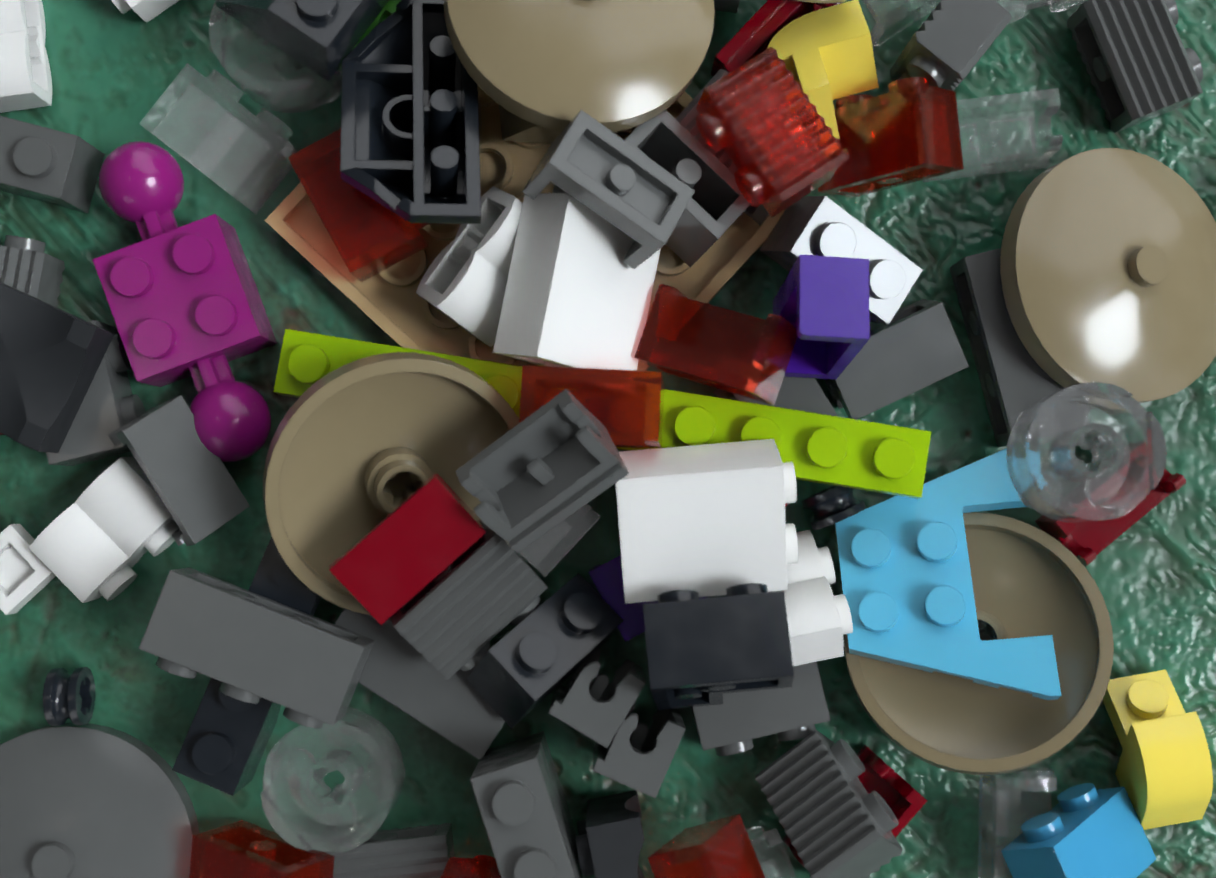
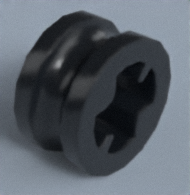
M835 485L801 500L803 508H809L814 513V519L810 523L813 530L842 521L866 508L863 500L858 501L854 498L853 488Z
M88 667L75 668L71 675L64 668H53L47 674L43 690V709L45 718L51 726L64 725L68 718L75 725H86L91 720L96 695L94 676Z

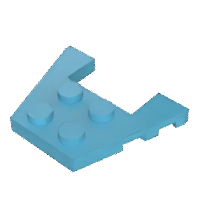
M1023 444L1010 446L924 483L922 498L894 496L835 523L842 590L849 605L853 624V633L847 634L850 654L933 673V671L966 678L973 680V683L999 688L1000 686L1032 694V697L1045 700H1057L1062 696L1052 635L982 641L979 635L963 513L1029 507L1031 493Z

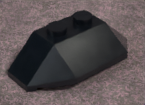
M401 0L396 5V12L379 23L342 60L341 179L410 223L481 224L478 85L462 65L451 43L444 15V0Z

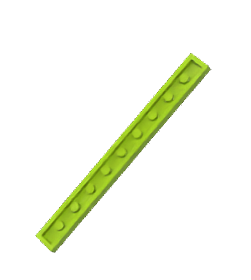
M285 329L273 390V392L279 395L299 398L307 389L328 373L361 358L394 352L429 354L451 360L481 376L507 401L521 422L567 389L606 427L617 450L620 451L774 439L782 462H793L795 476L798 480L915 499L922 498L931 431Z

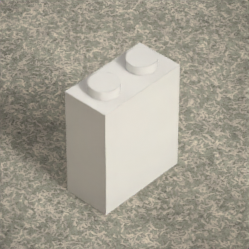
M554 185L553 193H540L534 200L525 194L493 353L573 375L634 384L661 248L633 269L624 263L623 260L634 239L567 192Z
M774 439L619 451L629 474L615 483L625 603L658 601V595L676 590L697 591L699 597L726 595V589L729 587L748 583L767 585L768 592L788 590L787 564L798 563V541L794 523L786 524L785 503H796V476L793 462H782Z

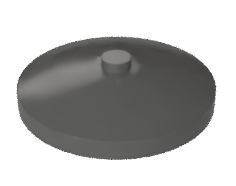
M65 723L61 726H46L27 732L0 745V878H197L201 852L200 832L192 801L176 772L151 747L125 732L89 723L86 725Z

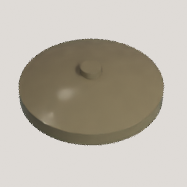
M444 0V15L451 43L462 65L476 84L507 111L535 125L562 132L580 110L612 132L630 129L658 116L669 108L691 84L705 58L714 28V0Z
M1100 148L1076 154L1048 168L1026 187L1015 203L1005 227L1000 256V274L1003 295L1011 322L1021 342L1035 362L1053 380L1067 390L1090 401L1107 405H1135L1163 399L1178 393L1198 379L1216 356V222L1196 191L1180 175L1160 161L1142 153L1120 148Z
M415 352L378 354L353 361L328 373L307 389L287 411L273 436L266 456L263 473L264 508L270 532L279 553L296 577L310 590L339 607L371 615L329 571V565L339 556H343L424 485V482L434 473L435 475L438 473L467 506L473 510L481 502L460 484L455 471L521 423L520 419L507 401L481 376L465 366L434 355Z
M980 512L963 513L980 639L986 641L1052 635L1062 696L1057 700H1045L1032 697V694L1000 686L999 688L973 683V680L936 671H933V673L850 654L848 637L845 634L844 645L847 668L854 690L868 716L892 742L907 753L928 764L957 773L972 775L1009 773L1040 763L1056 754L1086 727L1096 713L1110 680L1114 651L1113 631L1108 609L1095 580L1079 559L1062 543L1046 532L1011 517Z

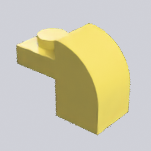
M858 0L819 9L791 21L776 33L767 47L766 62L777 112L782 114L791 111L794 123L807 120L814 145L840 139L833 100L879 88L871 35Z
M1166 669L1110 679L1102 700L1123 748L1115 774L1120 786L1125 787L1143 829L1147 830L1201 820L1211 800L1213 772L1208 743L1197 712H1185Z

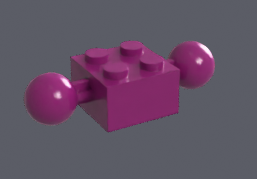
M144 141L125 143L114 149L104 160L99 173V189L104 202L112 212L126 221L136 223L142 241L92 260L136 381L163 387L192 376L198 394L191 402L189 409L194 415V425L199 439L211 453L220 457L222 462L229 463L245 460L256 454L267 441L271 430V413L264 397L256 389L243 382L235 381L228 362L277 344L237 232L233 226L216 214L178 227L173 212L181 202L184 192V177L180 165L167 150L156 144Z

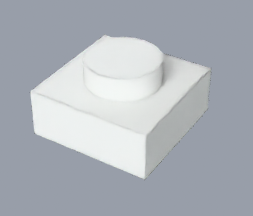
M10 524L0 533V610L5 615L17 613L56 577L29 549V546L35 539L21 524Z

